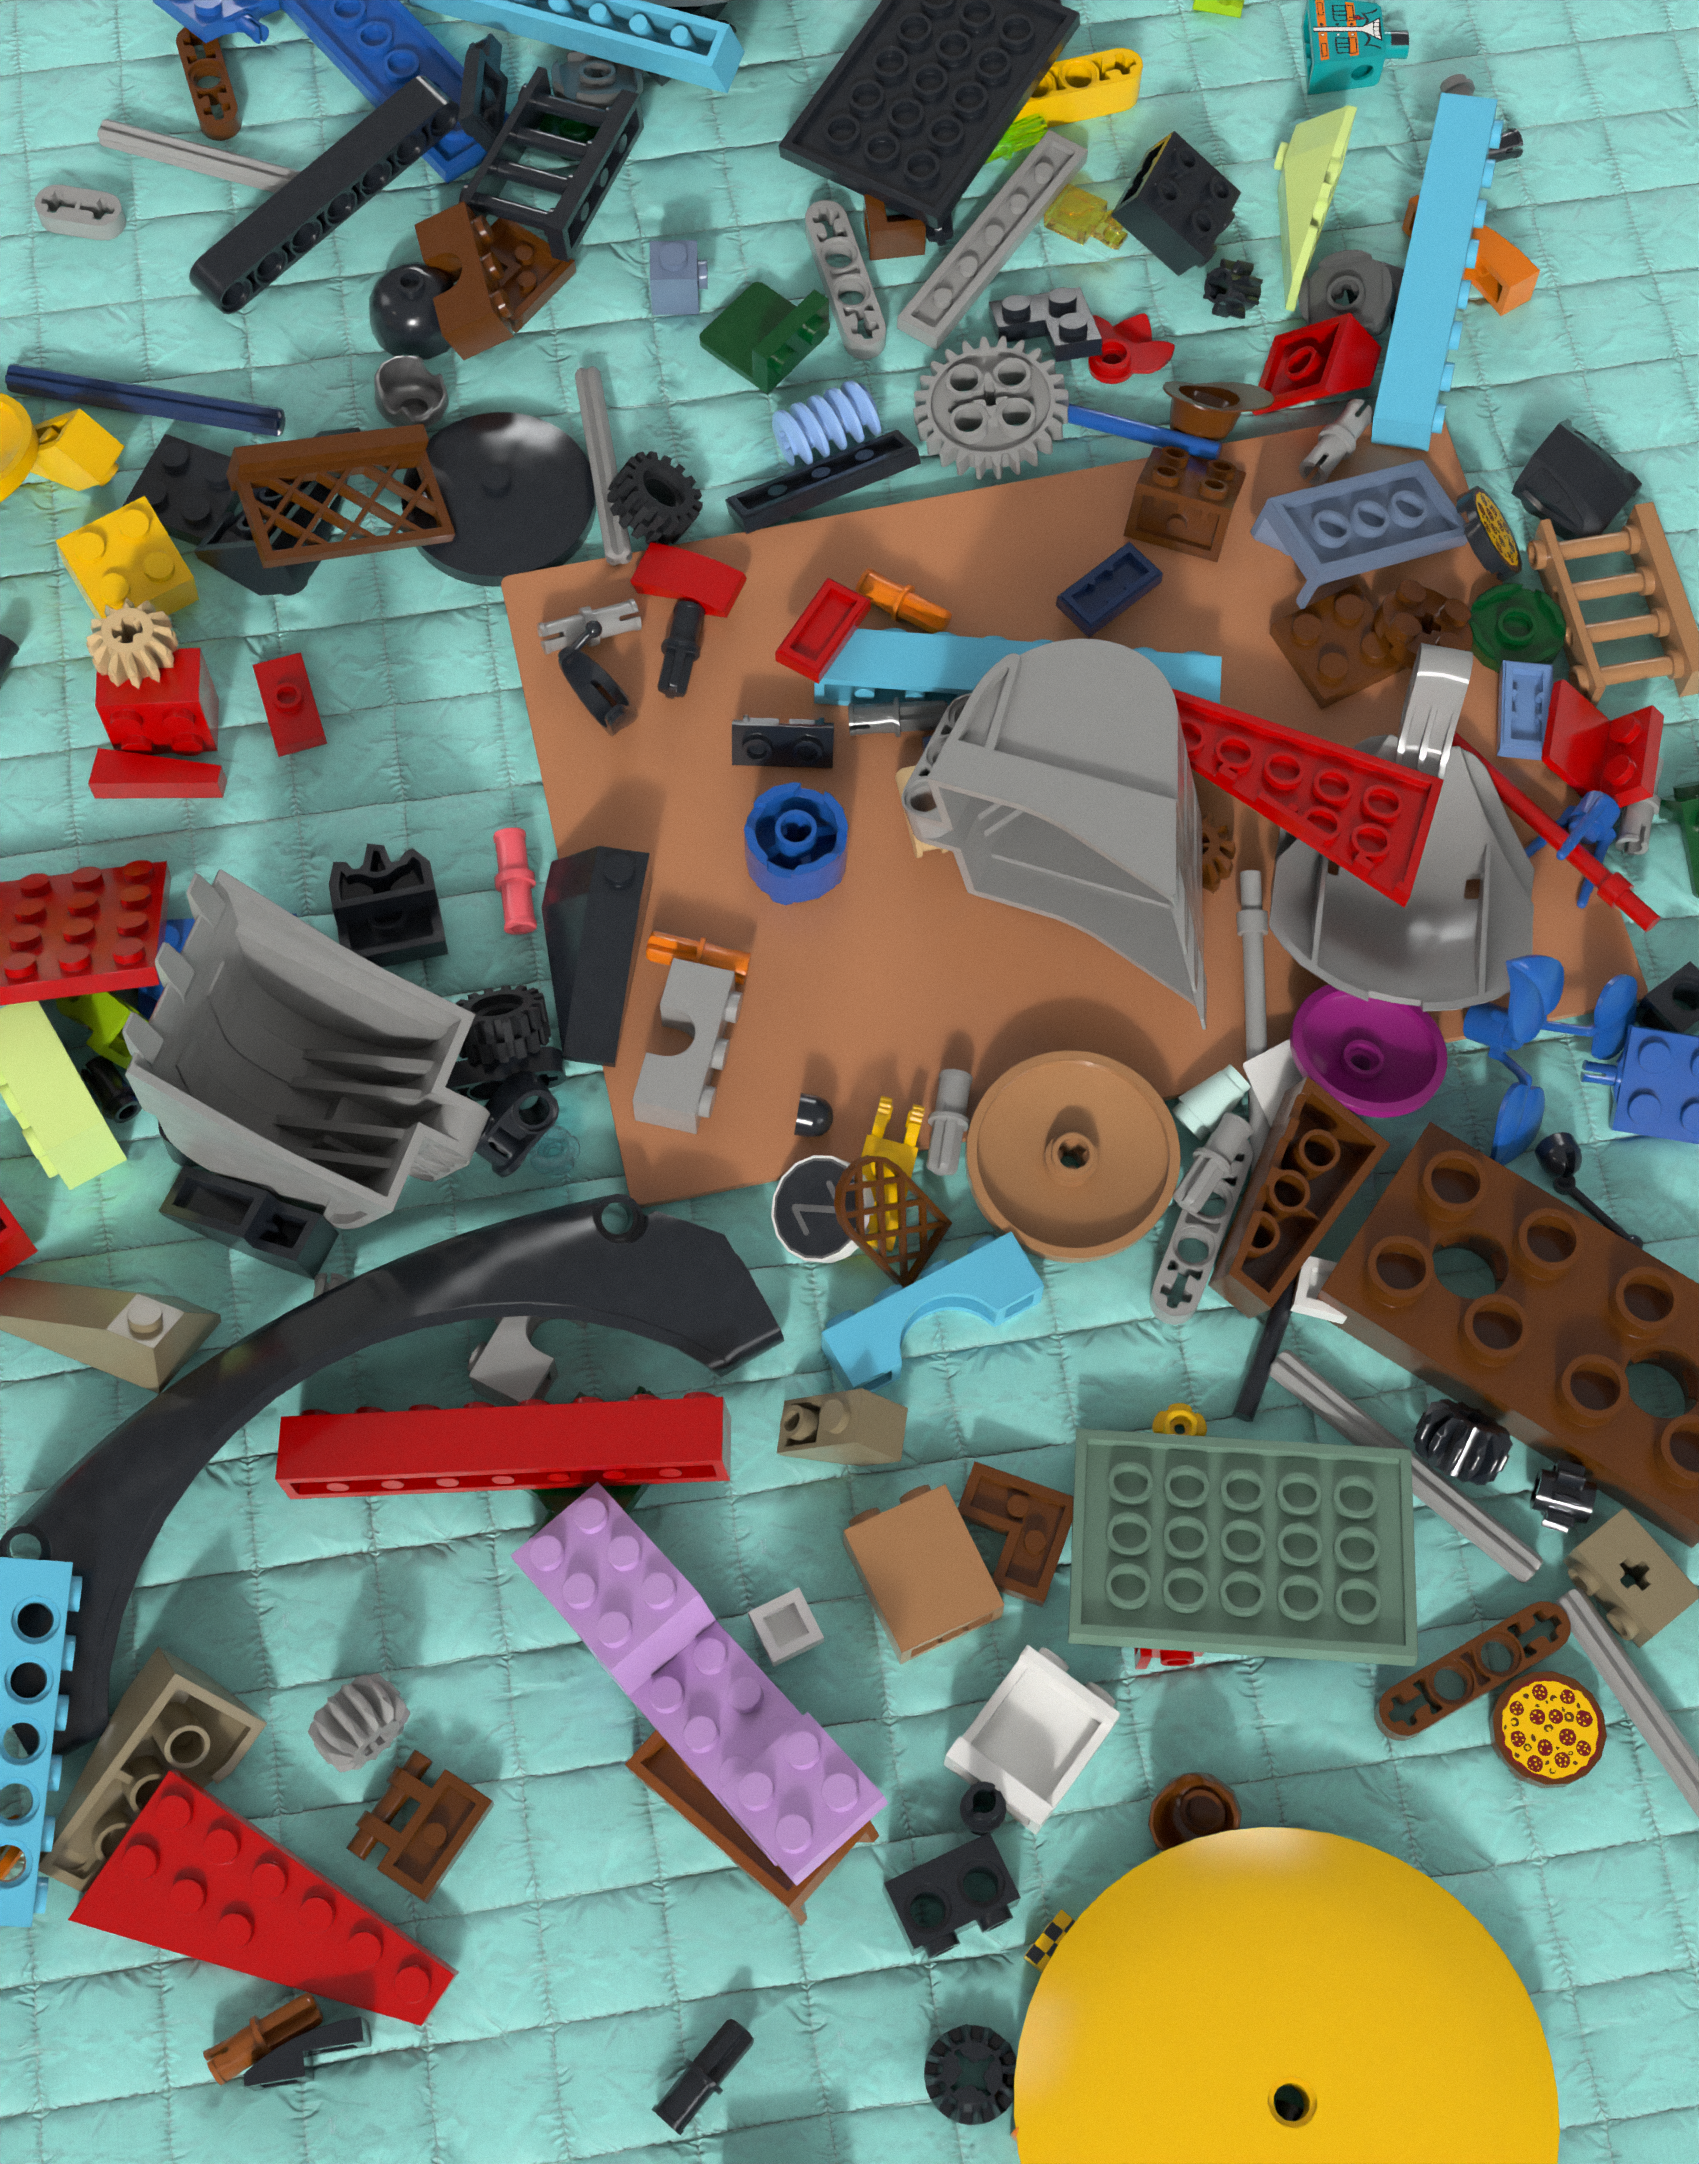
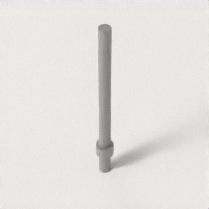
M1257 870L1240 872L1241 911L1236 913L1237 935L1242 937L1247 1061L1268 1050L1263 936L1268 934V912L1262 910L1261 872ZM1251 1086L1248 1090L1249 1124L1253 1129V1133L1249 1137L1253 1151L1250 1165L1252 1176L1270 1131V1125Z

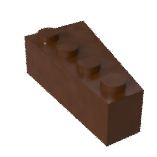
M1308 1076L1284 1093L1208 1283V1286L1249 1319L1274 1306L1391 1145Z

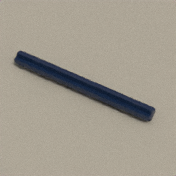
M10 364L5 375L7 389L14 393L278 437L282 435L286 422L284 410L277 407L38 367Z

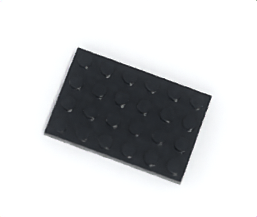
M882 0L778 145L780 157L863 196L868 194L884 202L885 206L913 219H918L924 224L939 230L1080 26V13L1052 0Z

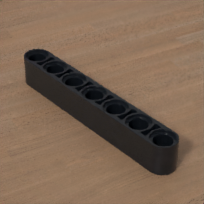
M421 75L413 78L200 256L190 270V283L223 314L229 315L242 309L443 139L458 122L459 105L428 77Z

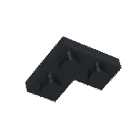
M1060 287L1050 292L1028 296L1011 295L1003 300L989 302V319L998 341L1002 336L1006 337L1007 342L1045 336L1055 362L1102 355V337L1080 287Z

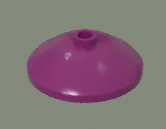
M1329 984L1316 990L1306 998L1299 1007L1290 1030L1292 1056L1303 1078L1307 1076L1348 1110L1358 1115L1389 1118L1411 1113L1431 1100L1446 1074L1448 1057L1444 1038L1435 1021L1426 1011L1423 1012L1420 1006L1391 1003L1370 997L1367 1002L1336 989Z

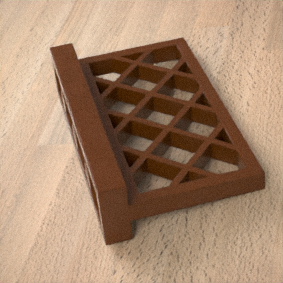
M424 424L234 447L226 475L231 490L238 491L263 569L452 542L455 532L426 452L429 438ZM416 467L422 483L418 490L414 491L392 478L396 470ZM362 474L378 483V486L369 498L345 484L350 476ZM317 481L332 491L324 503L321 504L298 490L303 482ZM269 487L284 497L274 511L257 501L252 489ZM385 488L409 502L401 516L376 502ZM338 494L363 508L354 522L329 508ZM290 501L315 514L306 529L281 515ZM417 506L434 516L437 528L423 530L408 521L407 518L414 507ZM369 512L393 526L388 535L376 536L360 527ZM262 518L267 521V523L265 524V526H264V523H263ZM321 519L346 532V535L342 541L329 543L315 535L313 531ZM274 525L299 539L294 548L272 550L268 534Z

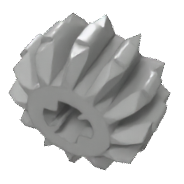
M379 1673L357 1676L349 1685L343 1684L334 1696L327 1697L328 1702L324 1707L315 1712L314 1721L309 1727L308 1734L314 1741V1746L320 1755L340 1773L350 1771L351 1769L357 1770L361 1769L367 1761L376 1760L379 1753L391 1747L390 1743L394 1738L402 1734L410 1711L407 1709L404 1699L400 1696V1692L390 1681H386Z

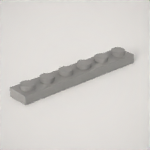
M1049 129L898 315L897 329L937 350L1086 164L1088 150Z

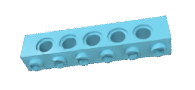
M0 1557V1791L9 1784L18 1783L24 1785L31 1794L30 1808L23 1816L16 1819H8L0 1815V1847L13 1845L20 1848L24 1855L22 1871L12 1879H0V1926L32 1927L33 1913L44 1914L46 1909L49 1877L38 1876L40 1852H52L55 1816L45 1815L47 1791H58L61 1777L62 1755H52L51 1753L54 1730L65 1731L68 1714L69 1695L58 1694L61 1670L72 1671L76 1635H65L67 1611H79L82 1589V1576H72L73 1562ZM30 1604L42 1605L51 1614L52 1624L50 1630L39 1638H31L24 1635L18 1627L17 1619L19 1612L23 1607ZM23 1663H32L39 1666L45 1675V1684L42 1691L32 1698L18 1696L11 1687L10 1679L12 1672ZM27 1723L36 1730L38 1745L35 1751L28 1757L14 1758L4 1748V1735L12 1725Z

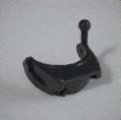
M593 620L586 624L585 631L570 646L563 648L559 652L558 663L563 675L580 701L602 728L613 737L637 719L638 711L618 683L596 661L581 651L592 638H597L602 633L601 624ZM602 685L617 705L613 706L597 688Z

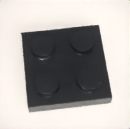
M164 434L123 506L145 496L169 536L198 546L215 522L227 512L234 513L241 501L238 491L231 490L226 475L231 457Z

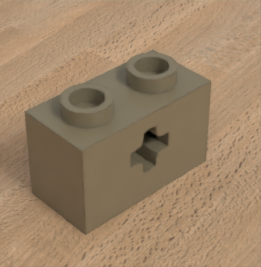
M1625 1507L1575 1547L1563 1560L1569 1568L1568 1575L1577 1588L1583 1589L1587 1596L1593 1595L1608 1612L1606 1617L1613 1630L1627 1641L1632 1640L1638 1648L1643 1646L1699 1599L1697 1587ZM1629 1574L1636 1583L1626 1588L1622 1585L1620 1579Z

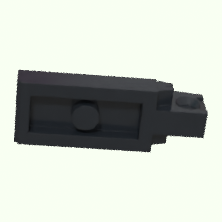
M492 33L476 43L472 42L469 44L465 55L458 122L462 130L469 137H473L486 152L490 150L504 125L508 78L500 70L502 44Z

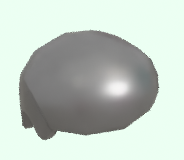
M395 356L381 363L374 375L376 407L382 417L392 425L401 427L424 424L425 429L442 419L449 405L443 376L440 373L436 376L431 374L426 369L421 357Z

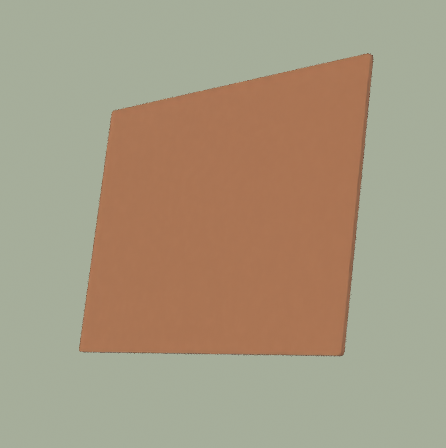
M1445 420L1442 434L1432 433L1429 451L1371 443L1372 422L1356 440V448L1352 455L1346 460H1341L1324 483L1327 484L1423 460L1455 507L1458 496L1469 490ZM1326 425L1222 444L1218 459L1232 463L1237 470L1246 472V477L1231 514L1218 562L1123 536L1136 483L1149 457L762 528L747 535L745 532L670 545L727 564L743 572L747 578L727 618L711 615L704 616L697 644L701 653L698 660L693 662L687 693L683 697H674V699L665 697V694L658 691L657 685L664 658L661 644L669 636L674 616L673 610L675 604L680 601L678 599L636 592L630 580L646 550L633 552L632 559L627 564L619 563L613 566L606 561L605 557L513 574L503 578L501 587L558 859L596 846L650 853L653 882L616 1067L602 1066L629 1196L636 1201L640 1208L778 1181L795 1163L813 1155L834 1156L852 1163L861 1157L866 1135L871 1134L881 1096L893 1098V1111L889 1123L886 1124L883 1139L903 1143L907 1114L912 1109L913 1104L925 1107L915 1147L919 1148L918 1152L929 1150L932 1127L928 1124L929 1114L935 1112L939 1073L945 1069L962 1070L973 1077L966 1117L970 1120V1123L981 1098L1002 1074L1033 1056L1060 1050L1088 1051L1115 1059L1139 1073L1153 1086L1163 1101L1177 1099V1097L1220 1070L1222 1071L1229 1064L1247 1081V1075L1243 1068V1063L1247 1061L1242 937L1237 935L1236 913L1241 911L1240 872L1257 870L1261 872L1262 910L1268 912V934L1263 936L1267 1049L1269 1050L1290 1039L1292 1022L1301 1004L1313 992L1329 984L1302 967L1282 947L1269 928L1271 883L1280 826L1191 769L1202 818L1211 812L1213 818L1212 827L1227 825L1229 830L1227 840L1235 842L1236 846L1234 859L1231 860L1233 864L1231 876L1227 880H1221L1219 889L1214 894L1202 888L1204 971L1207 979V1028L1203 1030L1194 1005L1094 937L1059 920L969 894L953 851L941 853L940 849L925 851L923 852V857L916 858L895 776L901 768L917 765L923 754L922 737L932 736L935 730L901 732V737H896L895 733L850 736L848 706L814 703V681L775 661V651L827 578L856 592L855 588L861 575L870 567L886 578L903 586L907 584L913 585L915 587V594L950 611L952 618L945 632H950L957 636L975 638L1000 636L1007 640L1027 642L1041 639L1054 642L1069 639H1099L1124 645L1131 649L1148 647L1157 652L1185 653L1188 651H1199L1209 656H1222L1221 705L1349 748H1353L1356 744L1371 736L1390 734L1397 736L1412 669L1406 667V669L1321 710L1269 634L1273 622L1301 610L1296 603V599L1307 580L1291 556H1287L1275 548L1256 541L1250 534V531L1268 498L1316 486L1309 482L1319 468L1315 467L1308 477L1304 479L1299 472V465L1317 445L1318 435ZM1190 455L1191 457H1194V458H1198V459L1205 460V461H1210V460H1207V459H1203V458H1199V457ZM1466 511L1461 513L1465 522L1468 523L1469 519ZM1467 541L1466 545L1338 579L1317 587L1306 607L1356 583L1376 611L1389 592L1395 590L1402 581L1411 579L1417 581L1423 587L1442 594L1448 599L1453 598L1462 601L1471 610L1472 605L1480 594L1493 586L1502 585L1503 582L1497 580L1496 574L1498 572L1491 574L1490 571H1487L1482 566ZM1131 542L1163 573L1162 581L1089 638L1056 607L1057 596L1126 543ZM633 598L639 612L620 616L619 620L640 616L641 630H633L600 639L599 645L589 647L586 644L581 649L582 652L596 661L618 683L638 711L637 719L612 737L586 709L563 675L558 663V654L561 650L551 652L548 655L544 654L540 641L558 637L560 634L556 633L539 637L537 623H545L579 614L578 610L582 607L590 606L594 610ZM872 603L870 611L858 627V629L871 630L899 628L910 633L932 634L903 618L897 622L892 620L890 613ZM1422 627V631L1426 634H1429V632ZM1473 655L1471 676L1455 731L1554 821L1558 820L1569 805H1578L1580 802L1578 793L1540 760L1497 756L1499 673L1483 666ZM602 685L597 688L613 706L617 705ZM743 715H749V718H779V723H789V719L819 720V717H824V722L834 723L833 768L732 765L733 719L743 720ZM797 782L801 783V788L812 789L823 795L825 791L830 793L841 805L848 824V853L842 881L832 890L818 899L783 905L773 902L769 894L761 891L750 877L745 860L744 827L758 796L774 786ZM1502 802L1522 847L1525 849L1539 835ZM1567 826L1564 830H1565L1568 834H1570L1569 829H1568L1569 826ZM1579 842L1590 854L1594 855L1596 843L1588 845ZM1547 843L1529 858L1535 869L1531 901L1534 904L1532 955H1545L1557 959L1564 968L1563 992L1556 1008L1547 1015V1021H1556L1594 1013L1597 1000L1604 986L1612 978L1620 974H1627L1636 979L1638 984L1637 1004L1641 1003L1644 996L1648 993V988L1619 907L1612 909L1597 895L1598 888L1594 886L1587 906L1582 909L1579 908L1577 900L1585 877L1566 859L1558 860L1556 857L1557 851ZM1329 859L1327 872L1335 876L1338 875L1339 865ZM1480 879L1466 880L1465 899H1478ZM654 931L699 942L701 937L707 938V943L752 953L744 985L735 983L736 991L743 993L742 1006L737 1023L728 1022L724 1038L730 1040V1047L724 1070L715 1069L710 1086L717 1087L713 1112L710 1118L701 1117L697 1134L636 1121L634 1116L632 1099L646 1052L661 1056H675L687 1050L693 1042V1039L687 1033L662 1026L660 1002L671 966L649 961L646 958L645 951L648 939ZM1510 992L1489 1002L1508 1008ZM1470 1007L1448 1011H1426L1437 1024L1445 1043L1467 1039L1463 1033V1024ZM801 1093L817 1095L825 1099L833 1109L832 1125L821 1136L804 1137L794 1135ZM968 1130L963 1132L962 1143L966 1142Z

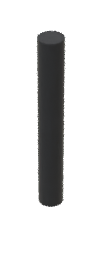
M1298 1273L1268 1313L1232 1413L1236 1418L1243 1421L1253 1422L1271 1373L1270 1365L1277 1356L1292 1314L1290 1308Z

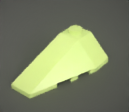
M1347 105L1296 124L1290 143L1282 141L1280 144L1274 169L1281 171L1277 193L1286 310L1295 311L1301 284L1309 270L1342 172L1357 107Z

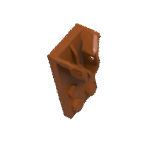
M657 1730L651 1734L625 1763V1766L636 1778L781 1903L800 1926L807 1920L806 1900L856 1843H874L879 1837L878 1832L869 1820L796 1886L778 1865L774 1866Z

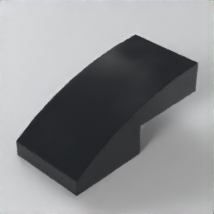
M361 2016L334 2022L295 2037L277 2047L243 2074L244 2087L258 2091L314 2081L312 2056L371 2047L369 2022Z

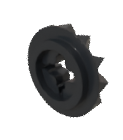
M965 2024L942 2034L930 2049L924 2068L926 2090L934 2106L947 2118L965 2125L985 2124L1002 2115L1014 2100V2075L1017 2059L1010 2043L991 2028ZM957 2051L963 2059L966 2057L972 2064L980 2060L984 2062L989 2057L993 2059L982 2076L986 2084L985 2089L990 2096L986 2097L982 2090L978 2091L972 2084L965 2088L960 2087L955 2092H952L950 2088L957 2083L956 2079L962 2073V2069L958 2064L960 2060L955 2055Z

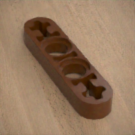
M1539 1601L1533 1603L1390 1687L1378 1699L1374 1708V1719L1378 1729L1385 1736L1393 1740L1406 1741L1414 1738L1550 1657L1568 1641L1570 1636L1571 1623L1567 1614L1560 1606L1551 1602ZM1533 1616L1541 1623L1548 1620L1553 1623L1555 1629L1549 1634L1552 1642H1549L1545 1636H1540L1523 1648L1517 1639L1526 1634L1536 1624ZM1509 1628L1514 1630V1635L1508 1631ZM1498 1642L1505 1646L1511 1656V1664L1508 1670L1495 1672L1483 1663L1481 1649L1484 1644ZM1524 1651L1528 1653L1531 1657L1526 1658ZM1452 1670L1462 1678L1464 1692L1461 1698L1448 1700L1439 1695L1434 1686V1677L1438 1671ZM1419 1683L1427 1704L1417 1709L1410 1716L1409 1720L1412 1726L1408 1727L1403 1720L1394 1723L1389 1717V1713L1394 1709L1392 1700L1396 1699L1401 1706L1415 1700L1421 1692L1413 1685ZM1430 1706L1437 1711L1436 1714H1431Z

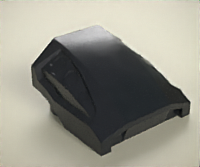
M1566 419L1554 428L1532 455L1515 482L1511 494L1521 500L1523 508L1529 514L1538 517L1540 520L1550 519L1555 535L1563 540H1571L1603 534L1632 496L1635 497L1639 492L1642 483L1634 473L1621 466L1602 447L1572 427V422Z

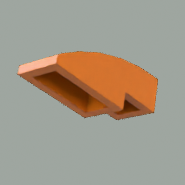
M1419 195L1409 199L1402 230L1410 239ZM1486 225L1483 226V229L1474 228L1472 239L1480 240L1475 269H1465L1464 280H1472L1471 285L1473 284L1498 314L1503 316L1531 299L1540 270L1518 248Z

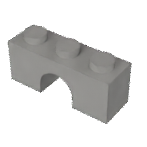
M673 958L660 1002L662 1026L687 1033L693 1039V1042L687 1050L675 1056H661L646 1052L632 1099L636 1121L697 1134L701 1117H711L717 1094V1087L710 1086L715 1069L723 1071L726 1065L730 1047V1040L724 1038L728 1022L737 1023L743 1000V993L736 991L735 971Z
M531 1316L495 1318V1324L498 1325L497 1329L488 1343L481 1341L478 1344L467 1366V1370L470 1371L469 1379L474 1392L502 1407L518 1406L519 1402L528 1399L544 1400L557 1378L558 1372L554 1358L534 1348L531 1345V1338L535 1330L542 1323L558 1318ZM565 1319L583 1328H586L588 1324L578 1320Z

